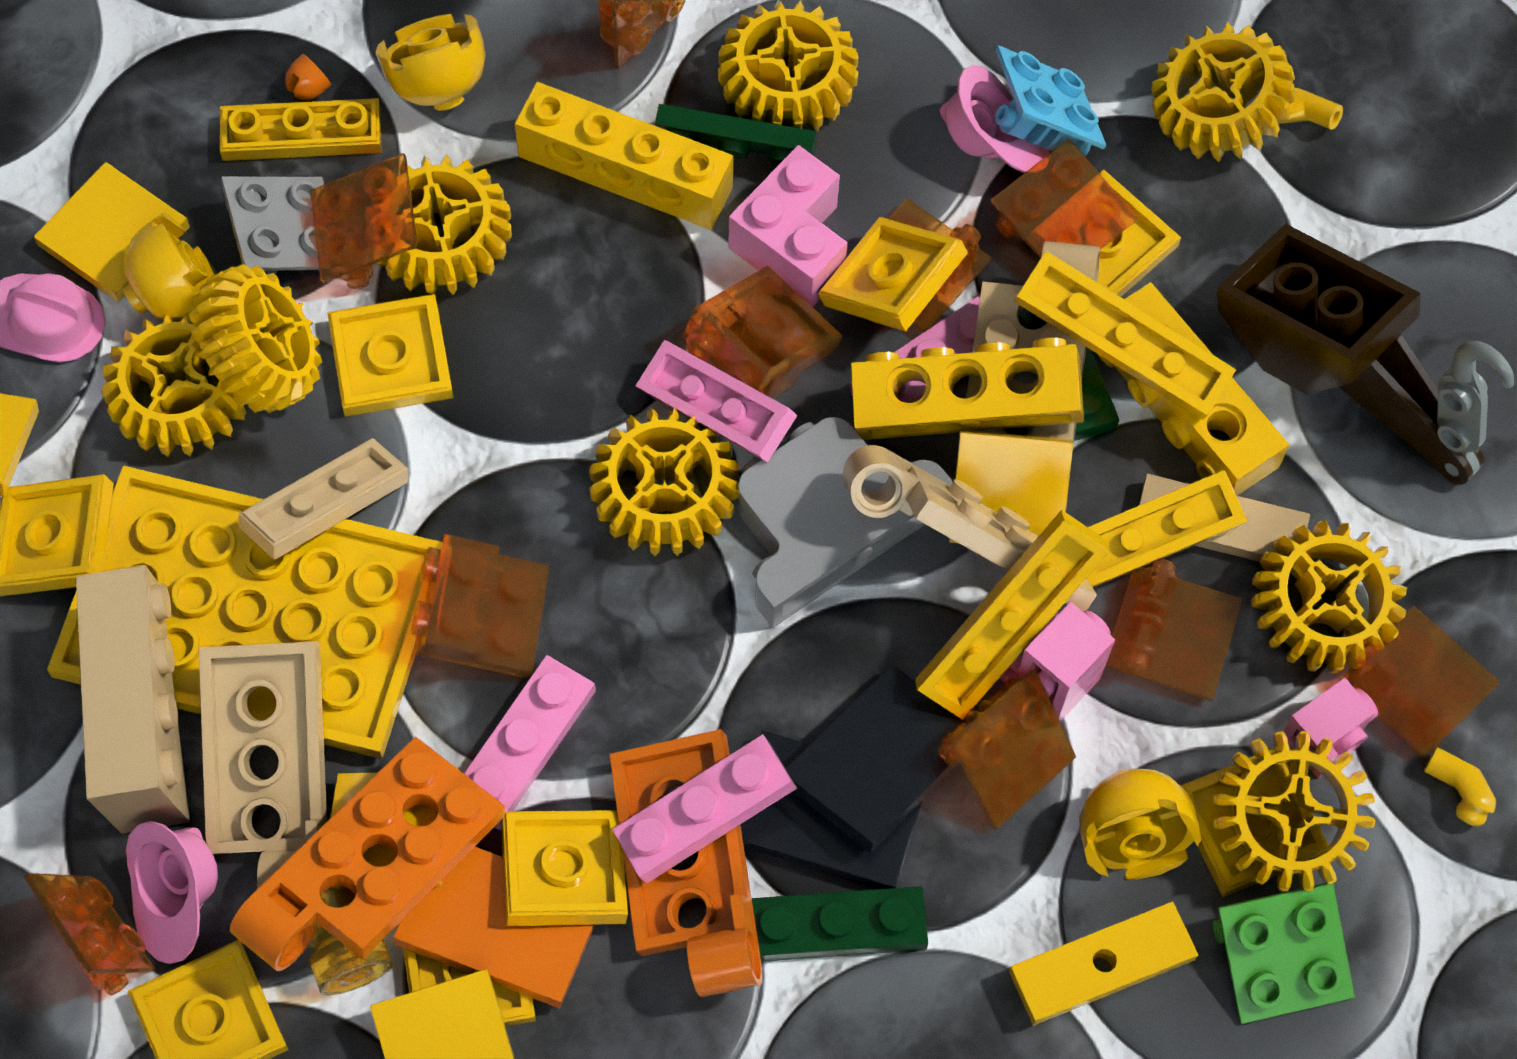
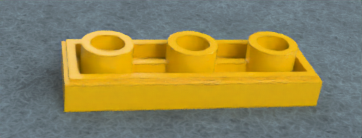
M379 98L220 106V154L222 161L382 153L381 107Z
M1172 901L1010 966L1009 974L1034 1026L1193 962L1198 957V953ZM1096 958L1107 960L1112 967V971L1101 972L1097 970L1093 960Z

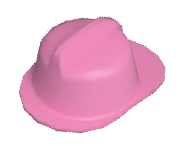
M971 65L963 69L958 78V91L940 108V115L947 124L948 131L956 145L970 156L988 159L999 157L1010 167L1023 173L1037 174L1044 170L1050 160L1049 150L1041 148L1038 144L1034 145L1027 142L1026 138L1023 140L1003 133L1000 125L995 122L998 108L1003 104L1009 105L1013 100V97L995 74L983 66Z
M20 273L0 280L1 348L46 361L63 363L78 360L90 353L102 339L106 323L102 306L93 294L77 286L71 280L61 275L49 273L41 275Z
M148 821L137 825L129 834L126 846L127 866L131 878L133 915L137 933L145 949L156 960L172 964L184 961L195 947L199 936L200 909L216 889L218 881L217 863L198 828H184L171 831L164 824Z

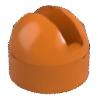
M301 54L289 66L285 74L286 89L294 92V97L301 101L314 100L332 85L325 74L304 54Z

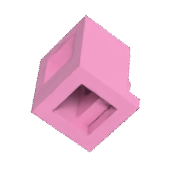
M1343 678L1293 714L1283 732L1293 749L1295 748L1297 734L1301 731L1309 733V751L1315 752L1317 745L1322 739L1328 738L1332 740V749L1327 759L1333 762L1338 755L1346 751L1351 753L1368 738V735L1363 730L1370 721L1378 716V710L1366 692L1359 688L1355 689L1346 678ZM1309 766V769L1317 778L1322 776L1320 772Z

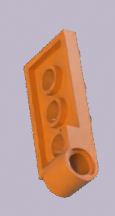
M722 729L611 753L610 762L619 825L663 798L671 788L682 786L729 756L727 735ZM741 825L699 850L697 860L690 868L682 871L671 868L647 884L639 878L622 848L637 953L641 956H647L687 947L691 978L695 990L700 997L741 990L762 984V964ZM690 899H703L706 904V915L703 921L693 928L681 927L678 920L681 906Z
M415 737L242 904L231 922L230 933L276 971L286 969L300 957L312 941L317 930V923L363 960L504 818L505 805L423 741ZM426 806L432 809L437 817L428 825L415 826L410 824L403 815L411 807ZM383 845L391 848L395 852L396 858L392 863L378 867L367 863L363 858V854L370 847ZM344 886L355 894V899L345 907L334 908L325 904L321 896L330 887Z

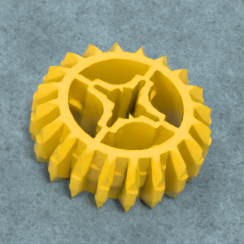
M778 0L774 5V11L770 12L758 4L754 11V18L741 14L740 19L737 21V29L728 28V32L725 35V45H721L718 53V64L720 65L718 68V82L721 87H724L723 96L726 103L735 104V112L738 118L752 115V120L800 129H802L803 124L808 123L818 132L820 126H822L823 117L835 121L840 113V106L848 107V103L852 99V90H854L858 83V71L856 68L858 67L859 57L856 49L852 48L853 39L850 36V31H840L841 24L838 21V17L824 20V12L821 6L811 13L804 11L801 0L794 6V9H785L782 2ZM783 58H786L787 66L785 65ZM789 69H791L793 78L790 77Z
M1227 22L1222 33L1214 34L1212 29L1206 25L1203 33L1204 37L1196 40L1186 34L1184 40L1185 48L1169 47L1168 58L1170 62L1158 63V79L1152 81L1151 91L1154 97L1152 108L1155 117L1159 119L1161 131L1167 138H1173L1174 145L1180 151L1190 147L1192 154L1197 159H1200L1208 150H1211L1212 157L1220 162L1224 152L1232 150L1233 154L1241 160L1244 151L1243 147L1251 144L1254 148L1261 151L1263 145L1262 136L1268 135L1278 138V132L1280 131L1278 122L1289 121L1291 114L1289 104L1294 103L1296 97L1293 80H1295L1293 68L1287 62L1285 51L1280 45H1273V41L1267 32L1256 37L1254 30L1248 24L1236 34L1234 27ZM1262 88L1261 91H1260V93H1259L1258 96H1257V92H1256V91H1257L1258 89ZM1255 96H1257L1256 99H1255L1249 106H1247V107L1245 108L1246 104H1247L1252 98H1254Z
M447 154L442 159L440 165H432L431 161L424 155L420 168L413 169L403 162L401 178L386 174L384 180L385 190H374L372 196L373 207L367 208L366 221L368 231H366L368 245L372 246L374 260L379 264V267H386L387 275L392 281L403 277L405 286L410 292L421 282L425 283L426 292L430 295L435 293L438 285H446L447 290L454 295L457 290V282L464 280L468 285L475 288L478 282L476 272L492 276L495 269L494 260H504L506 254L505 243L509 242L512 237L511 224L509 223L511 211L507 201H504L503 189L499 183L491 184V177L486 169L474 173L473 165L468 159L463 161L458 167H453L452 159ZM435 213L439 214L440 222L443 224V237L439 236L438 228L435 226ZM467 241L463 245L457 247L460 243Z
M245 264L221 271L207 279V283L200 286V292L192 298L195 309L189 314L190 321L197 327L191 333V336L200 344L201 352L198 354V357L205 359L210 367L208 375H215L221 382V391L223 393L232 392L235 402L239 406L248 404L254 413L263 410L272 413L276 410L282 411L306 397V394L313 391V384L320 379L317 367L323 363L321 356L315 350L320 341L312 334L310 326L313 324V321L306 319L302 311L303 303L297 304L291 295V288L289 286L281 287L278 277L274 273L266 275L259 265L249 268Z
M189 313L185 314L181 322H174L171 317L165 314L162 319L163 323L156 326L144 318L142 323L144 332L137 335L125 330L123 338L127 347L111 346L110 356L113 363L103 366L102 375L106 384L102 386L101 391L105 403L109 404L107 412L112 422L120 424V431L128 440L136 438L139 446L146 452L158 443L160 452L169 457L175 445H181L184 454L191 457L194 449L193 443L203 441L206 447L213 449L215 444L213 434L219 432L231 437L233 428L229 419L245 420L246 410L244 405L239 406L235 402L232 392L223 393L220 381L217 387L208 384L203 368L206 360L198 357L201 347L191 336V333L197 327L190 321ZM140 380L148 383L150 390H152L150 394L152 402L148 409L136 401V392Z
M675 407L668 414V420H658V414L652 408L647 413V422L643 424L630 415L626 420L627 433L612 427L608 433L610 445L599 444L596 449V460H598V463H593L590 466V480L594 482L590 487L591 501L599 504L596 508L598 519L601 522L611 521L609 525L610 534L614 539L629 533L628 546L633 551L643 541L650 542V553L654 556L661 551V544H671V550L678 556L682 553V541L689 540L693 546L700 549L704 544L703 531L718 536L722 530L720 519L730 520L734 514V504L731 501L736 500L739 494V483L735 481L739 477V464L735 460H729L732 457V447L729 441L718 442L719 435L710 428L700 431L701 425L695 420V415L689 418L686 423L679 422V412ZM667 450V451H669V452H657V451ZM699 464L706 471L710 480V485L702 498L694 493V485L689 482L693 478V470ZM628 466H631L636 471V479L640 481L635 487L636 494L630 500L626 498L619 486L621 477ZM663 478V485L655 483L656 480ZM666 479L675 480V483L666 485ZM662 511H670V512H673V514H656V513L662 512Z
M1325 520L1319 521L1314 526L1312 533L1305 525H1300L1293 530L1292 539L1287 536H1280L1273 544L1275 552L1267 551L1260 559V564L1265 571L1257 572L1252 580V584L1263 592L1256 594L1251 599V606L1268 611L1258 619L1257 628L1268 629L1273 627L1277 633L1269 640L1270 647L1277 648L1283 642L1291 647L1287 653V662L1294 663L1302 654L1307 655L1306 664L1309 671H1317L1324 662V659L1331 674L1340 673L1344 669L1345 662L1355 670L1361 668L1366 664V655L1376 659L1385 652L1383 642L1390 643L1399 634L1398 629L1393 623L1400 622L1406 614V609L1395 602L1406 596L1407 587L1391 584V580L1401 573V566H1384L1382 560L1388 554V546L1378 547L1373 552L1367 547L1371 539L1370 532H1362L1356 540L1350 538L1351 529L1349 522L1341 523L1334 534H1332L1330 526ZM1311 558L1335 560L1348 568L1335 571L1329 569L1320 560L1314 562ZM1290 573L1297 579L1294 585L1302 595V606L1297 613L1294 612L1288 597L1287 585ZM1360 582L1363 583L1369 600L1367 620L1361 615L1364 609L1356 599L1355 592ZM1339 585H1345L1336 595L1337 599L1330 605L1325 602L1317 610L1312 609L1327 589L1332 592ZM1314 623H1324L1333 628L1337 634L1343 631L1347 637L1322 635L1308 626Z
M1283 731L1276 732L1273 735L1275 752L1270 753L1266 744L1258 738L1251 742L1252 751L1257 758L1255 762H1252L1241 752L1236 753L1232 757L1235 766L1243 772L1240 777L1226 771L1220 774L1219 781L1234 790L1232 796L1226 794H1216L1213 796L1212 803L1214 805L1230 807V816L1214 819L1213 827L1215 829H1224L1232 826L1235 836L1225 839L1220 846L1224 852L1233 850L1239 845L1242 846L1245 853L1234 864L1239 871L1248 868L1254 860L1260 864L1254 877L1256 883L1260 885L1265 884L1272 870L1278 872L1276 883L1279 891L1289 890L1292 883V874H1298L1301 888L1305 891H1311L1314 889L1312 871L1317 870L1325 883L1332 884L1337 881V878L1330 864L1335 860L1345 870H1352L1356 866L1354 859L1344 851L1347 846L1359 851L1367 850L1369 842L1354 834L1355 827L1363 829L1373 828L1375 826V819L1370 816L1357 815V806H1366L1374 803V795L1372 793H1365L1355 796L1352 786L1364 782L1367 779V775L1364 771L1355 772L1348 777L1344 775L1341 770L1353 758L1347 751L1337 756L1333 762L1327 759L1332 749V740L1328 738L1322 739L1317 745L1315 752L1309 751V733L1301 731L1295 739V748L1289 749L1285 733ZM1290 762L1289 776L1286 777L1283 790L1278 796L1257 797L1247 795L1252 783L1262 771L1274 764ZM1309 766L1324 775L1337 793L1340 809L1323 805L1313 798L1310 792V777L1307 776ZM1296 793L1295 796L1298 797L1299 807L1307 809L1308 812L1321 814L1322 817L1311 816L1306 820H1297L1299 828L1291 829L1288 826V816L1279 814L1278 810L1266 809L1264 805L1274 807L1280 805V802L1283 804L1290 802L1288 795ZM1245 813L1266 818L1274 824L1278 836V857L1270 854L1257 843L1249 830ZM1313 825L1339 827L1334 839L1324 851L1311 859L1296 861L1298 847L1301 846L1303 835L1309 827Z

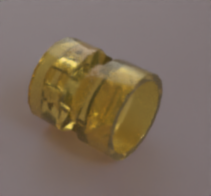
M340 886L324 891L321 899L330 907L341 908L349 905L355 899V894L350 889ZM318 923L316 933L306 948L315 950L308 961L322 995L342 994L368 985L384 976L394 966L384 939L362 960Z

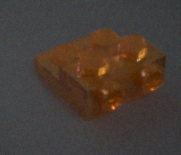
M767 265L696 306L683 337L686 339L687 349L690 354L705 362L709 361L717 369L774 399L795 385L801 371L837 350L843 335Z
M444 534L435 548H427L423 559L421 580L428 581L429 585L426 602L420 600L417 602L411 625V634L419 636L416 655L528 678L533 673L550 566L500 555V546Z

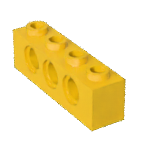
M540 82L535 84L515 122L518 157L709 230L713 229L733 188V155Z
M1151 282L1124 299L1211 353ZM1098 355L1107 366L1115 367L1124 377L1134 400L1144 408L1149 407L1161 421L1163 432L1170 443L1178 449L1183 448L1196 463V469L1201 479L1225 470L1235 494L1238 496L1280 467L1290 444L1233 378L1230 379L1209 415L1202 420ZM1208 431H1223L1231 440L1221 441L1215 439Z
M1043 338L1035 340L1032 343V348L1010 349L1009 344L996 342L981 344L976 347L977 352L954 354V349L935 347L921 351V357L899 359V354L893 352L869 354L866 356V362L851 363L855 430L863 440L958 433L960 429L983 431L1083 423L1081 367L1077 345H1066V340L1062 338ZM1028 371L1039 377L1036 387L1028 393L1017 394L1009 389V383L1017 373ZM975 376L981 379V389L975 396L963 399L953 394L954 386L961 378ZM921 381L926 384L925 393L918 401L904 403L898 400V393L905 383Z

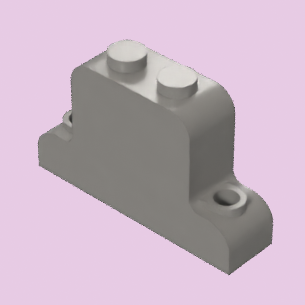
M829 417L815 425L811 422L801 425L789 435L786 444L774 452L768 463L754 456L741 470L742 476L739 480L738 494L739 515L770 554V556L762 560L755 567L752 575L756 579L755 602L757 609L772 628L925 525L917 520L914 514L910 517L900 510L884 518H872L862 514L854 506L843 479V468L846 460L854 451L868 445L850 423L841 418ZM918 460L910 462L949 485L953 482L946 472L933 461ZM882 472L873 473L864 480L862 488L877 490L885 485L889 475Z

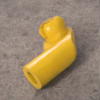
M1295 88V102L1289 104L1291 110L1289 121L1278 122V124L1310 121L1333 130L1341 120L1343 106L1303 89Z
M1436 747L1423 772L1457 789L1462 797L1461 802L1456 807V815L1459 819L1474 827L1483 825L1486 822L1488 813H1494L1496 798L1482 772L1468 762Z

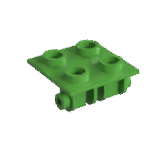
M1333 883L1314 885V889L1311 891H1305L1301 888L1218 907L1220 919L1213 920V932L1216 941L1219 944H1225L1240 1024L1355 998Z

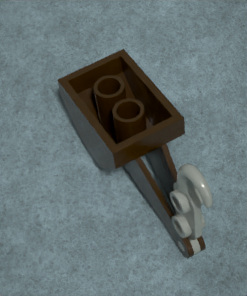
M1286 223L1217 287L1218 311L1263 371L1306 395L1339 387L1425 457L1452 483L1458 485L1466 484L1484 465V456L1479 447L1486 440L1488 387L1483 377L1476 372V360L1483 361L1495 369L1501 377L1503 386L1507 389L1514 386V373L1508 361L1495 348L1481 341H1468L1457 348L1453 357V363L1440 378L1437 388L1402 336V333L1420 316V292Z

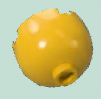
M452 14L423 19L397 30L395 34L398 42L391 45L388 49L384 40L378 44L375 53L381 70L390 87L401 98L416 105H433L434 109L438 111L454 108L464 101L463 95L474 88L481 78L486 57L483 38L477 20L472 15L464 14L466 23L456 24Z
M165 213L160 214L147 223L132 237L123 258V270L129 284L123 287L122 290L128 302L139 314L143 315L150 311L160 321H162L166 314L174 322H181L186 313L190 314L195 309L192 298L200 292V286L207 283V279L217 273L199 246L192 249L188 243L178 239L187 232L177 221Z
M1130 768L1120 770L1106 777L1088 793L1079 816L1080 834L1087 864L1098 874L1109 877L1107 868L1113 870L1127 869L1125 872L1126 880H1140L1162 875L1181 866L1189 859L1186 849L1193 841H1195L1198 847L1201 841L1195 808L1188 793L1169 775L1155 770Z

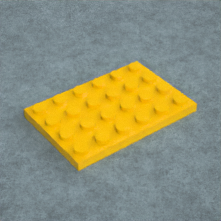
M123 466L112 494L102 572L146 565L158 583L166 585L171 601V617L165 619L167 637L172 644L175 668L174 672H172L177 709L201 714L200 647L320 642L324 745L383 759L448 555L447 543L344 519L274 560L239 528L238 514L264 499ZM76 590L47 671L52 678L81 685ZM261 686L250 693L247 701L250 714L260 721L272 716L276 709V698L270 689Z

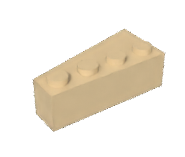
M146 565L76 576L87 800L121 834L132 832L137 825L148 821L164 824L165 826L191 823L179 734L178 711L172 672H174L175 668L172 644L167 637L165 619L171 617V601L168 589L164 583H158Z

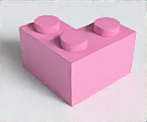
M798 145L729 216L728 248L811 310L820 300L818 292L846 259L848 242L822 224L837 208L840 175Z
M1070 602L1059 614L1057 612L1001 675L1000 679L1054 726H1057L1101 679L1115 639L1110 635V630L1106 623L1098 615L1088 610L1082 612Z

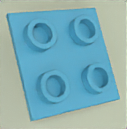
M997 45L995 51L1014 97L1009 105H1001L995 115V122L1000 125L1003 133L1023 140L1026 138V141L1031 144H1038L1043 149L1053 151L1069 159L1086 156L1091 145L1101 149L1107 146L1098 126V117L1091 109L1084 92L1085 85L1074 72L1065 68L1057 70L1040 63L1030 53L1025 51L1016 53Z

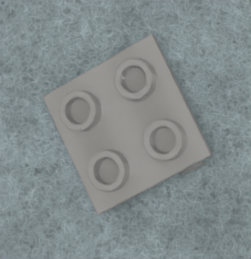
M221 177L220 181L226 200V207L230 215L233 234L236 238V245L242 264L247 265L249 268L259 265L266 275L276 274L279 270H346L345 256L322 177Z

